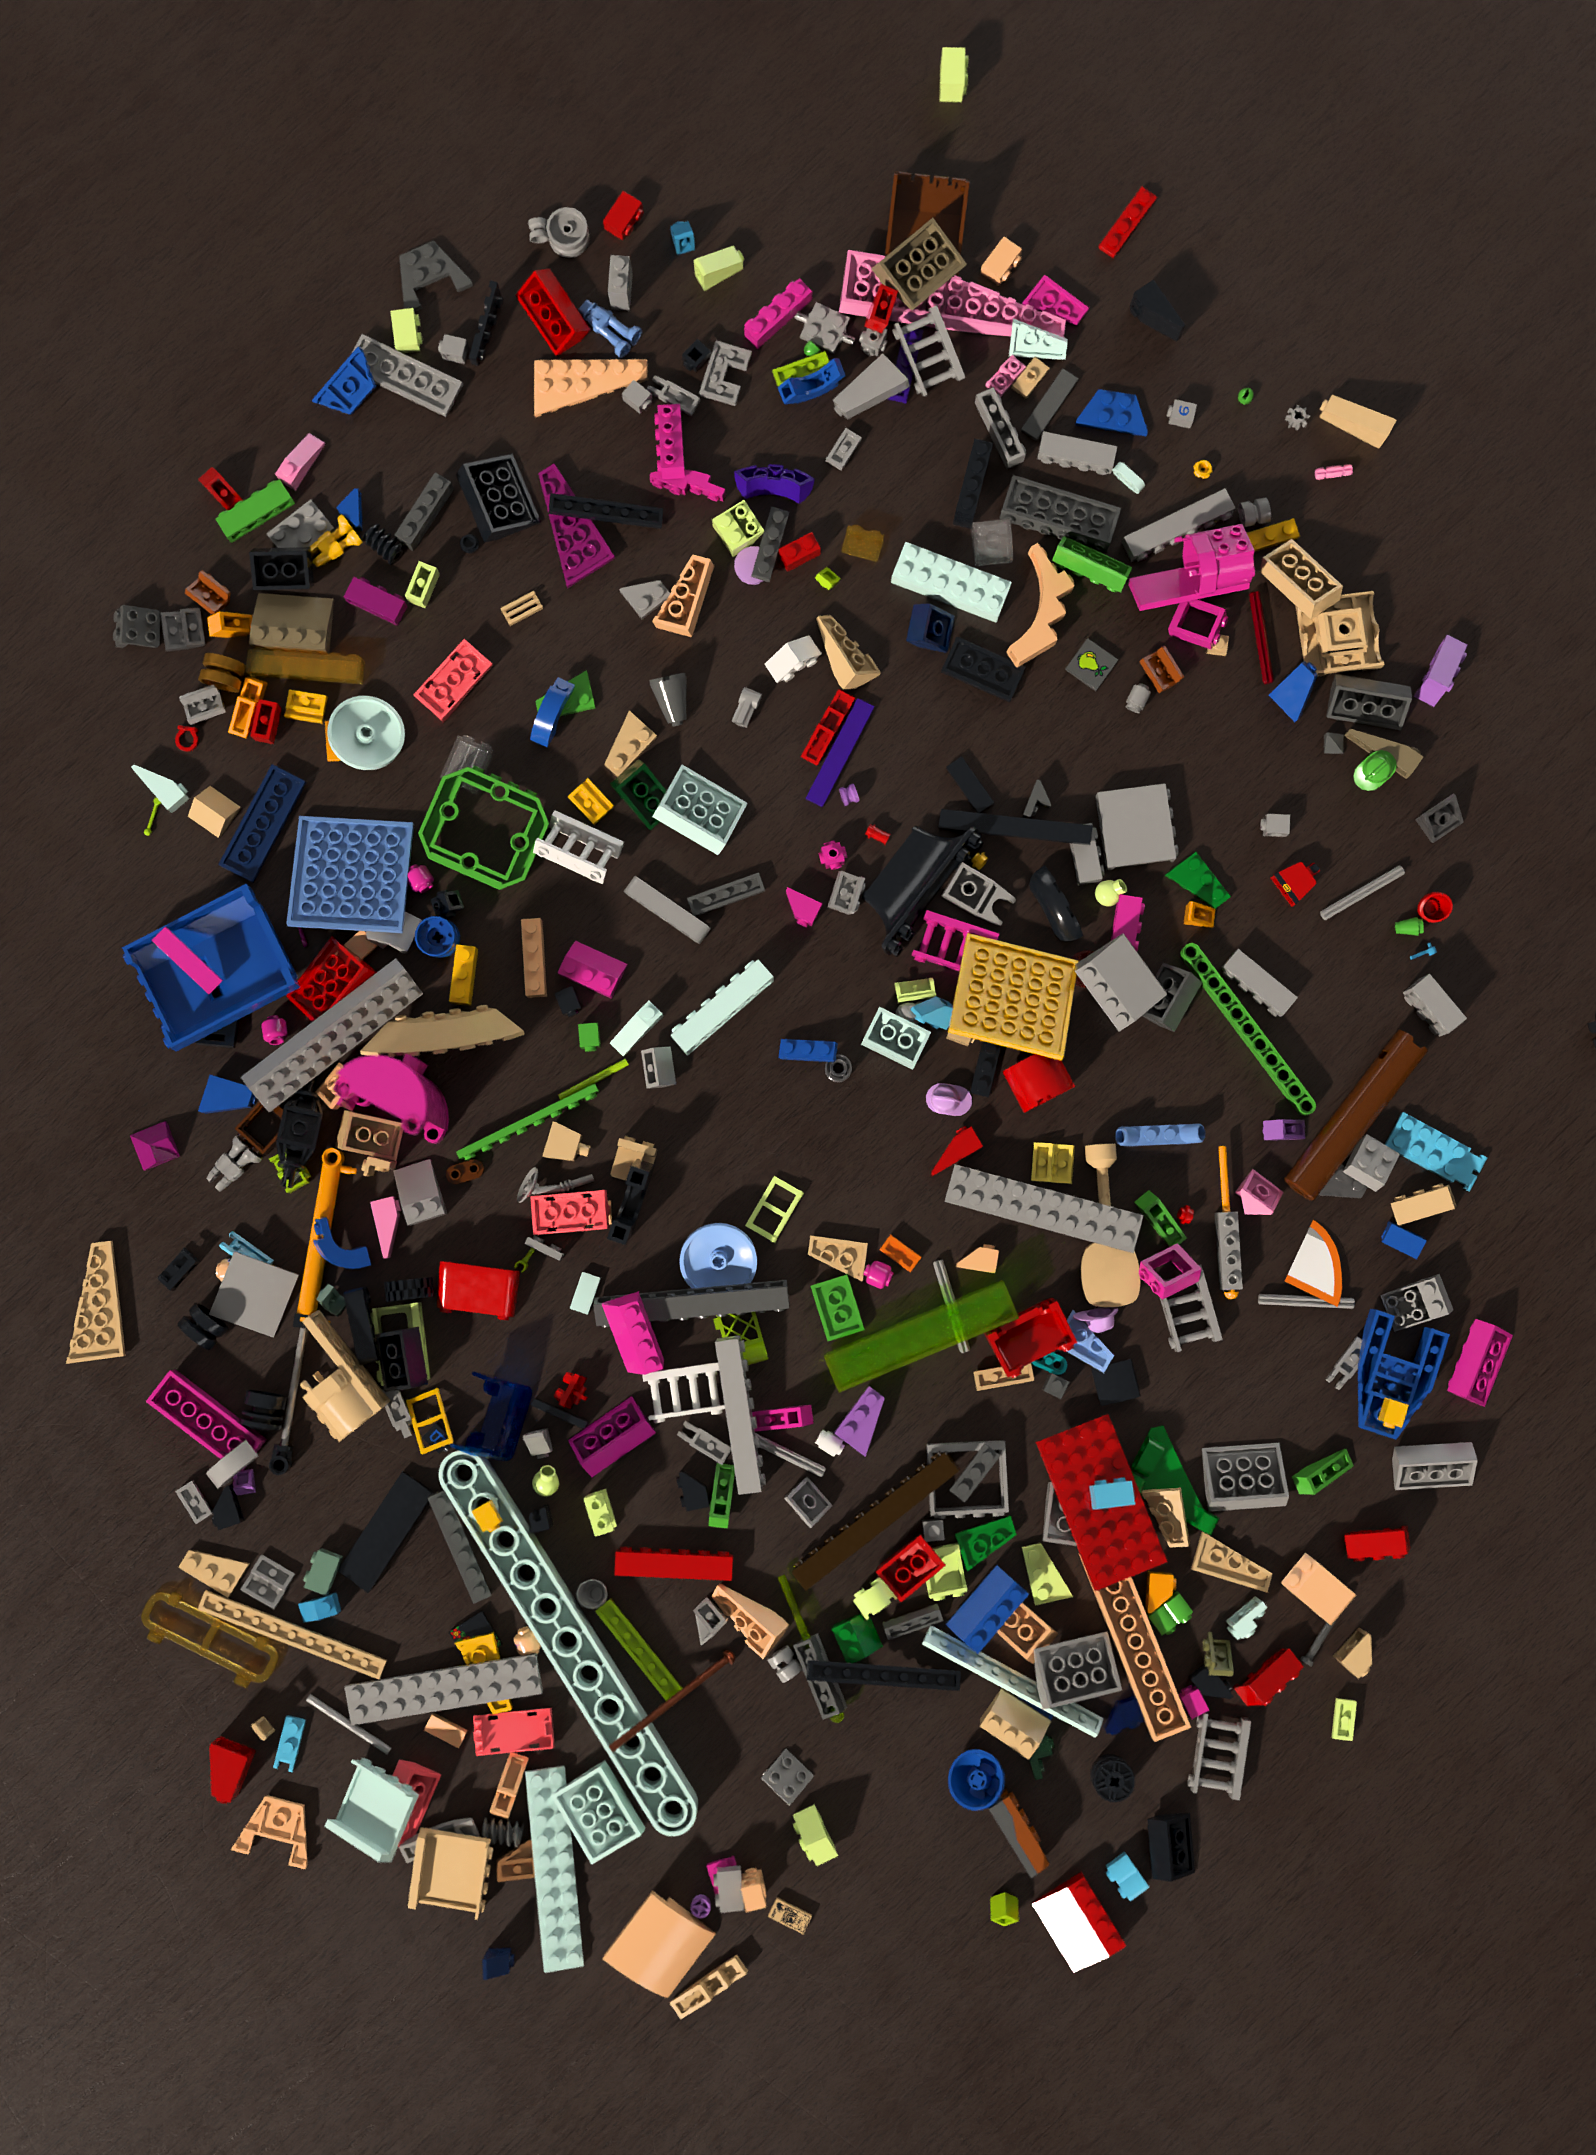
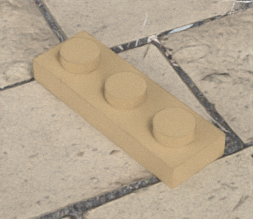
M1030 1363L1024 1366V1369L1021 1370L1022 1374L1015 1378L1007 1377L1002 1367L973 1371L976 1390L980 1391L1034 1381L1032 1365Z

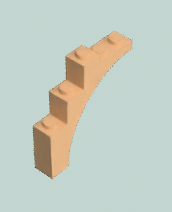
M1038 543L1031 546L1028 555L1035 566L1039 579V608L1032 626L1019 640L1010 645L1007 650V654L1016 668L1055 645L1058 640L1057 634L1050 626L1062 620L1066 614L1064 604L1058 600L1071 593L1074 588L1073 578L1067 575L1065 570L1058 574L1055 564L1049 561L1045 549L1040 547Z

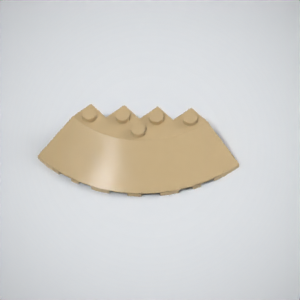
M487 1005L477 1006L476 1010L470 1012L461 1011L460 1008L451 1009L447 1014L424 1012L418 1018L398 1015L394 1020L387 1022L363 1047L361 1055L372 1056L388 1053V1057H394L396 1055L405 1056L406 1053L411 1056H419L420 1052L430 1051L433 1054L446 1053L448 1049L460 1048L461 1051L476 1048L475 1045H491L493 1040L502 1039L506 1041L524 1035V1031L497 1009L488 1008Z

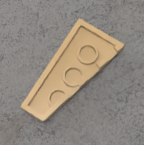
M1201 1533L1191 1567L1192 1570L1268 1592L1272 1578L1271 1572L1206 1533Z

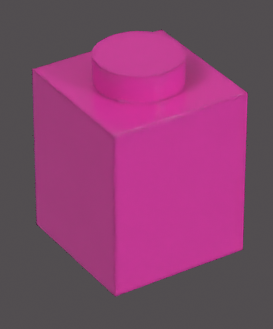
M1187 1686L1181 1690L1182 1693L1178 1694L1191 1719L1209 1711L1196 1686Z

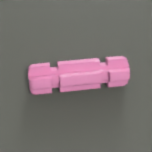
M1346 464L1343 467L1341 465L1326 467V469L1317 468L1315 470L1316 479H1324V477L1348 476L1353 472L1352 465Z

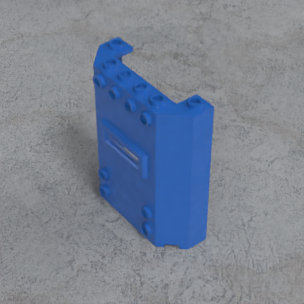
M247 884L122 947L125 953L123 954L127 965L130 964L136 968L139 974L137 979L147 990L145 996L149 1002L153 1003L155 1016L161 1019V1029L165 1036L163 1038L164 1044L168 1049L171 1048L176 1052L300 988V984L296 980L298 979L297 974L262 904H259L255 893ZM164 927L171 930L202 961L205 960L206 964L223 980L218 985L222 995L214 999L212 993L208 994L152 939Z

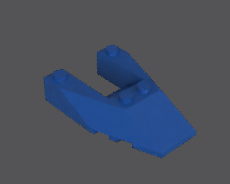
M1370 1309L1364 1326L1358 1362V1427L1396 1440L1409 1423V1419L1420 1408L1425 1397L1432 1391L1450 1334L1424 1327L1414 1361L1411 1363L1383 1353L1395 1316ZM1384 1398L1409 1405L1402 1428L1395 1426V1429L1383 1426L1384 1422L1378 1420Z

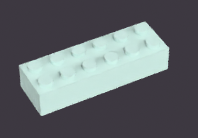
M908 542L904 544L891 579L893 584L996 623L1012 583Z
M759 959L756 962L753 960L744 967L745 971L741 975L739 973L735 974L730 979L731 982L727 987L724 985L715 992L716 996L712 1000L710 998L705 1000L698 1012L694 1010L686 1017L687 1021L683 1025L679 1023L671 1030L672 1039L687 1056L774 982L773 975Z

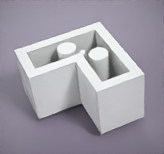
M808 635L786 643L765 663V666L777 683L783 680L788 682L795 677L794 673L796 671L802 670L805 666L808 668L813 666L817 662L816 659L822 653Z

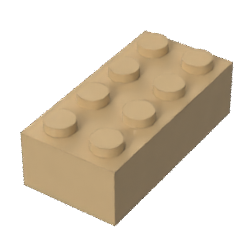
M1294 540L1287 541L1263 557L1260 572L1310 619H1313L1340 601L1343 586Z

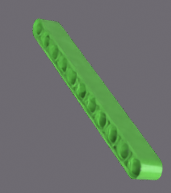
M1194 943L1186 944L1181 949L1180 956L1193 975L1202 982V987L1296 1112L1300 1115L1313 1113L1316 1109L1314 1099L1199 946ZM1187 948L1194 950V957L1186 955ZM1199 963L1205 965L1206 971L1204 973L1198 971L1197 965ZM1209 979L1217 981L1216 988H1212L1209 985ZM1221 994H1226L1229 997L1228 1003L1221 1001ZM1233 1009H1237L1240 1012L1239 1019L1232 1016ZM1245 1024L1251 1026V1034L1244 1032L1243 1027ZM1256 1040L1263 1042L1262 1050L1256 1048ZM1268 1055H1271V1056L1274 1057V1059H1275L1274 1065L1268 1064V1062H1267V1056H1268ZM1280 1070L1286 1073L1285 1081L1278 1077ZM1291 1086H1295L1298 1089L1296 1096L1290 1093ZM1303 1101L1310 1105L1307 1112L1301 1107Z

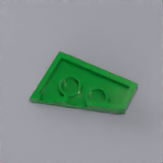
M1010 1515L955 1533L967 1572L1017 1535Z

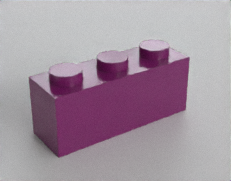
M353 577L344 595L345 600L398 626L407 608L404 598L396 593L394 595L387 593L388 590L382 586L377 585V587L370 585L371 582L363 577H360V579Z

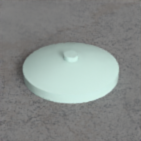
M356 696L343 701L335 708L329 719L327 736L331 749L345 764L361 770H375L387 766L396 759L404 743L405 730L401 717L387 702L372 696Z

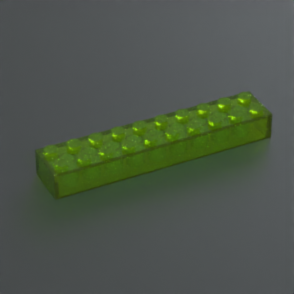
M1001 1280L824 1353V1359L840 1393L1019 1319L1006 1285Z

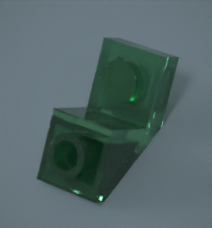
M1045 1733L1040 1745L1029 1759L1035 1780L1042 1779L1041 1772H1045L1042 1760L1038 1759L1053 1755L1052 1749L1055 1748L1052 1736L1048 1737L1047 1733Z

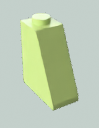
M734 246L699 257L694 260L695 276L705 291L742 270L744 257L739 250L736 251Z

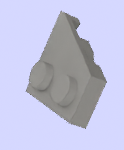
M660 580L619 589L641 619H644L662 605L670 595V592Z

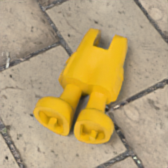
M343 514L338 516L339 526L334 532L326 531L310 546L311 557L322 551L313 560L316 567L324 565L344 554V548L351 545L359 546L363 543ZM347 534L346 538L339 543L337 542V539Z

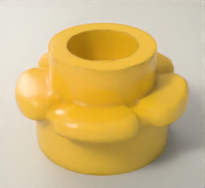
M1206 460L1197 462L1194 465V474L1198 478H1208L1212 472L1211 464Z
M984 852L981 854L977 853L971 860L973 868L980 870L985 865L988 857L984 855Z

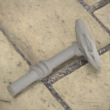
M533 1167L520 1186L517 1202L521 1203L530 1194L569 1192V1189L572 1191L575 1187L594 1182V1178L590 1174L572 1181L569 1179L568 1182H560V1185L539 1186L536 1183L538 1169Z

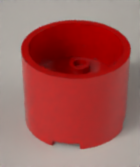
M1037 1054L1003 1071L1023 1113L1075 1087L1062 1060Z

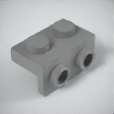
M216 685L206 686L179 697L190 725L226 713L221 693Z
M839 871L828 908L848 915L854 914L860 905V901H858L859 896L865 889V878Z

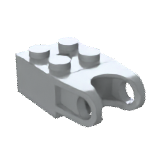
M963 862L959 864L941 897L970 914L998 926H1001L1003 922L993 913V903L997 899L1011 903L1016 901L1010 893L995 881ZM970 884L972 886L970 888L972 889V893L968 892L966 894L964 892L965 889H963V887L968 886Z

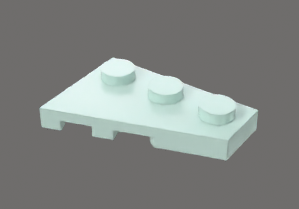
M1013 319L1009 356L1065 360L1067 350L1066 338Z

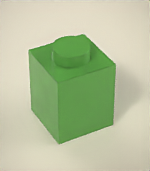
M578 1024L580 1048L585 1049V1052L596 1051V1048L601 1047L599 1024Z

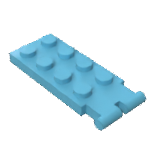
M1401 1112L1384 1144L1400 1153L1401 1156L1451 1183L1457 1181L1463 1184V1189L1470 1192L1477 1179V1176L1472 1174L1473 1170L1480 1173L1487 1160L1486 1156L1480 1154L1478 1157L1470 1153L1471 1148L1404 1112Z

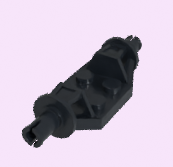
M317 1077L313 1078L311 1083L308 1082L304 1085L302 1090L295 1092L293 1097L284 1105L276 1140L279 1157L277 1165L284 1169L280 1184L283 1187H286L287 1180H289L287 1188H293L296 1172H303L305 1170V1164L315 1152L323 1116L319 1102L320 1097L314 1093Z

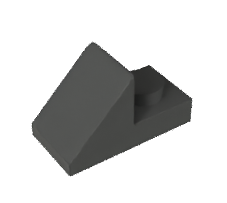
M1038 779L1035 782L1022 818L1030 819L1031 816L1035 817L1039 807L1035 804L1047 808L1051 807L1045 789Z

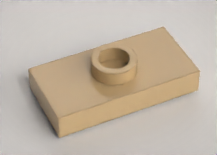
M1034 357L1011 388L1026 399L1050 368Z

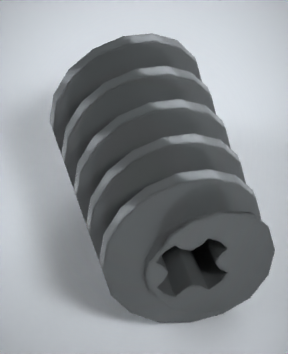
M485 1817L481 1837L491 1838L492 1844H495L499 1839L500 1845H503L506 1840L509 1847L514 1841L515 1847L518 1848L522 1841L524 1822L520 1828L518 1821L511 1826L510 1820L507 1821L506 1825H503L502 1819L499 1820L498 1824H495V1818H492L491 1822L488 1823L487 1817Z

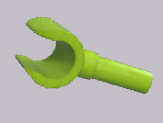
M531 1247L526 1256L516 1262L515 1268H517L519 1263H522L524 1269L521 1272H524L528 1268L527 1262L535 1249Z

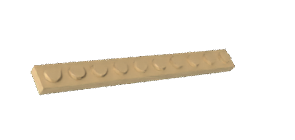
M208 1590L204 1591L198 1607L200 1611L376 1679L381 1678L387 1659Z

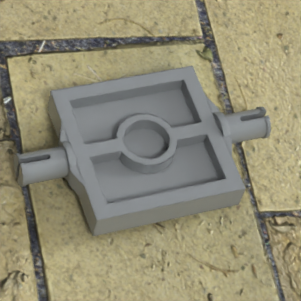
M816 302L808 316L799 311L795 315V319L804 322V329L800 338L807 342L810 340L816 346L833 354L842 341L851 345L855 341V337L846 334V327L850 318Z

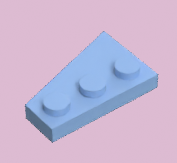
M1073 1310L1067 1322L1077 1343L1074 1344L1073 1349L1067 1352L1105 1373L1114 1355L1083 1321L1073 1318V1315L1076 1313Z

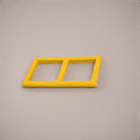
M439 1388L406 1400L422 1455L454 1442ZM436 1394L441 1414L417 1423L412 1403ZM443 1419L448 1439L424 1448L419 1428Z

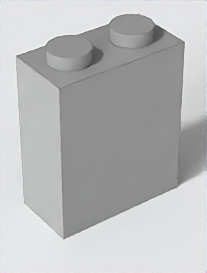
M610 256L608 296L611 310L630 311L633 275L630 256Z

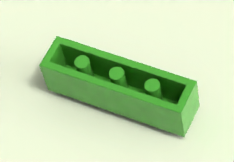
M274 480L263 490L252 493L251 497L245 501L237 502L234 508L221 512L216 521L232 543L291 507L295 502L281 480Z

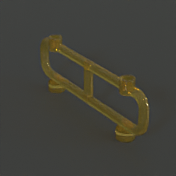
M158 1592L153 1594L147 1601L141 1619L144 1626L150 1630L146 1637L148 1640L161 1644L165 1637L237 1673L233 1682L244 1688H248L251 1681L257 1683L264 1682L272 1675L277 1665L278 1653L275 1648L268 1644V1638L261 1635L255 1638L181 1601L183 1596L176 1592H172L171 1595ZM158 1600H163L167 1604L211 1624L202 1645L199 1646L153 1623L149 1619V1615ZM218 1629L253 1645L258 1650L267 1652L270 1655V1661L264 1673L257 1675L209 1651L208 1648Z

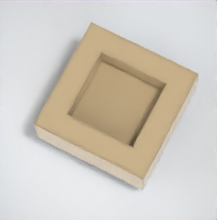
M1221 635L1218 644H1214L1212 650L1207 648V654L1226 656L1229 636Z

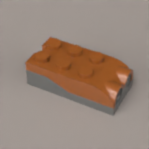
M1005 1788L998 1801L988 1808L1032 1878L1049 1866V1862L1038 1843L1041 1839L1034 1826L1029 1827L1030 1821L1023 1808L1021 1810L1018 1809L1020 1805L1013 1792L1008 1793Z

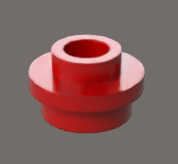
M1188 1205L1180 1208L1177 1214L1179 1223L1189 1224L1193 1219L1194 1210Z

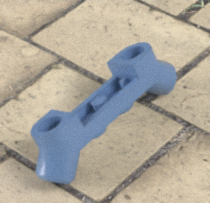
M1199 1123L1122 1126L1115 1131L1116 1143L1120 1146L1129 1147L1202 1143L1205 1139V1128Z

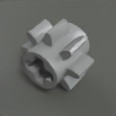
M1299 405L1294 410L1289 408V415L1285 418L1289 422L1288 428L1293 427L1296 431H1298L1300 426L1305 428L1307 425L1305 420H1308L1310 415H1306L1307 408H1299Z

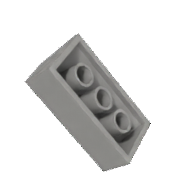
M1472 1442L1394 1447L1392 1465L1395 1490L1472 1486L1478 1461Z

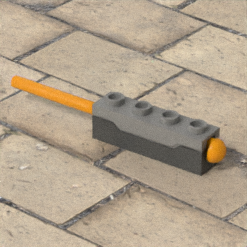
M1219 1146L1223 1212L1214 1213L1219 1290H1227V1292H1224L1225 1297L1235 1299L1239 1295V1291L1235 1292V1290L1243 1289L1238 1212H1230L1226 1146Z

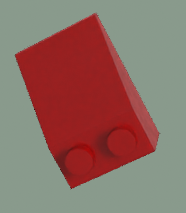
M919 1535L877 1567L876 1573L898 1600L902 1602L945 1567L946 1564L926 1540Z

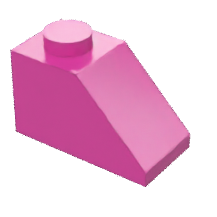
M787 887L786 895L793 915L798 920L797 923L804 927L808 925L813 926L822 903Z

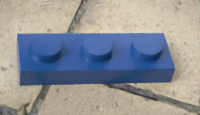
M781 1039L778 1058L784 1060L835 1062L838 1044L830 1041Z

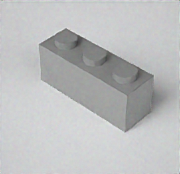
M1096 828L1092 830L1091 845L1070 843L1078 886L1100 882L1102 876H1105L1104 867L1099 863L1101 850L1099 846H1096L1095 839H1098Z

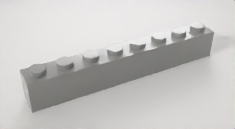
M740 1335L717 1338L715 1346L738 1495L762 1492L763 1486L766 1485L765 1474H761L760 1468L763 1466L762 1455H758L757 1448L760 1447L759 1436H755L757 1420L756 1417L752 1416L754 1401L749 1396L751 1381L750 1378L747 1379L746 1377L748 1362L743 1357L745 1342L744 1340L741 1341Z

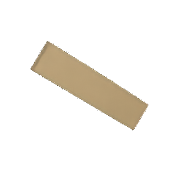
M735 1955L671 2000L670 2004L680 2019L710 2002L717 1994L729 1988L731 1983L746 1975L748 1970L738 1955Z

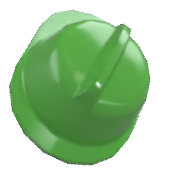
M1383 750L1370 754L1355 769L1354 781L1356 785L1366 791L1379 788L1396 770L1397 765L1394 756L1388 751Z

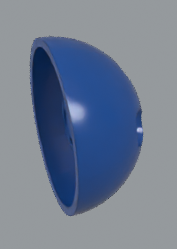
M978 1749L966 1751L960 1754L951 1765L948 1775L949 1790L955 1801L962 1807L969 1810L986 1809L995 1804L1003 1793L1005 1786L1003 1768L999 1761L986 1751Z

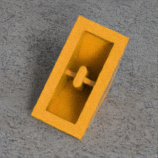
M1190 901L1185 908L1184 924L1213 928L1216 909Z

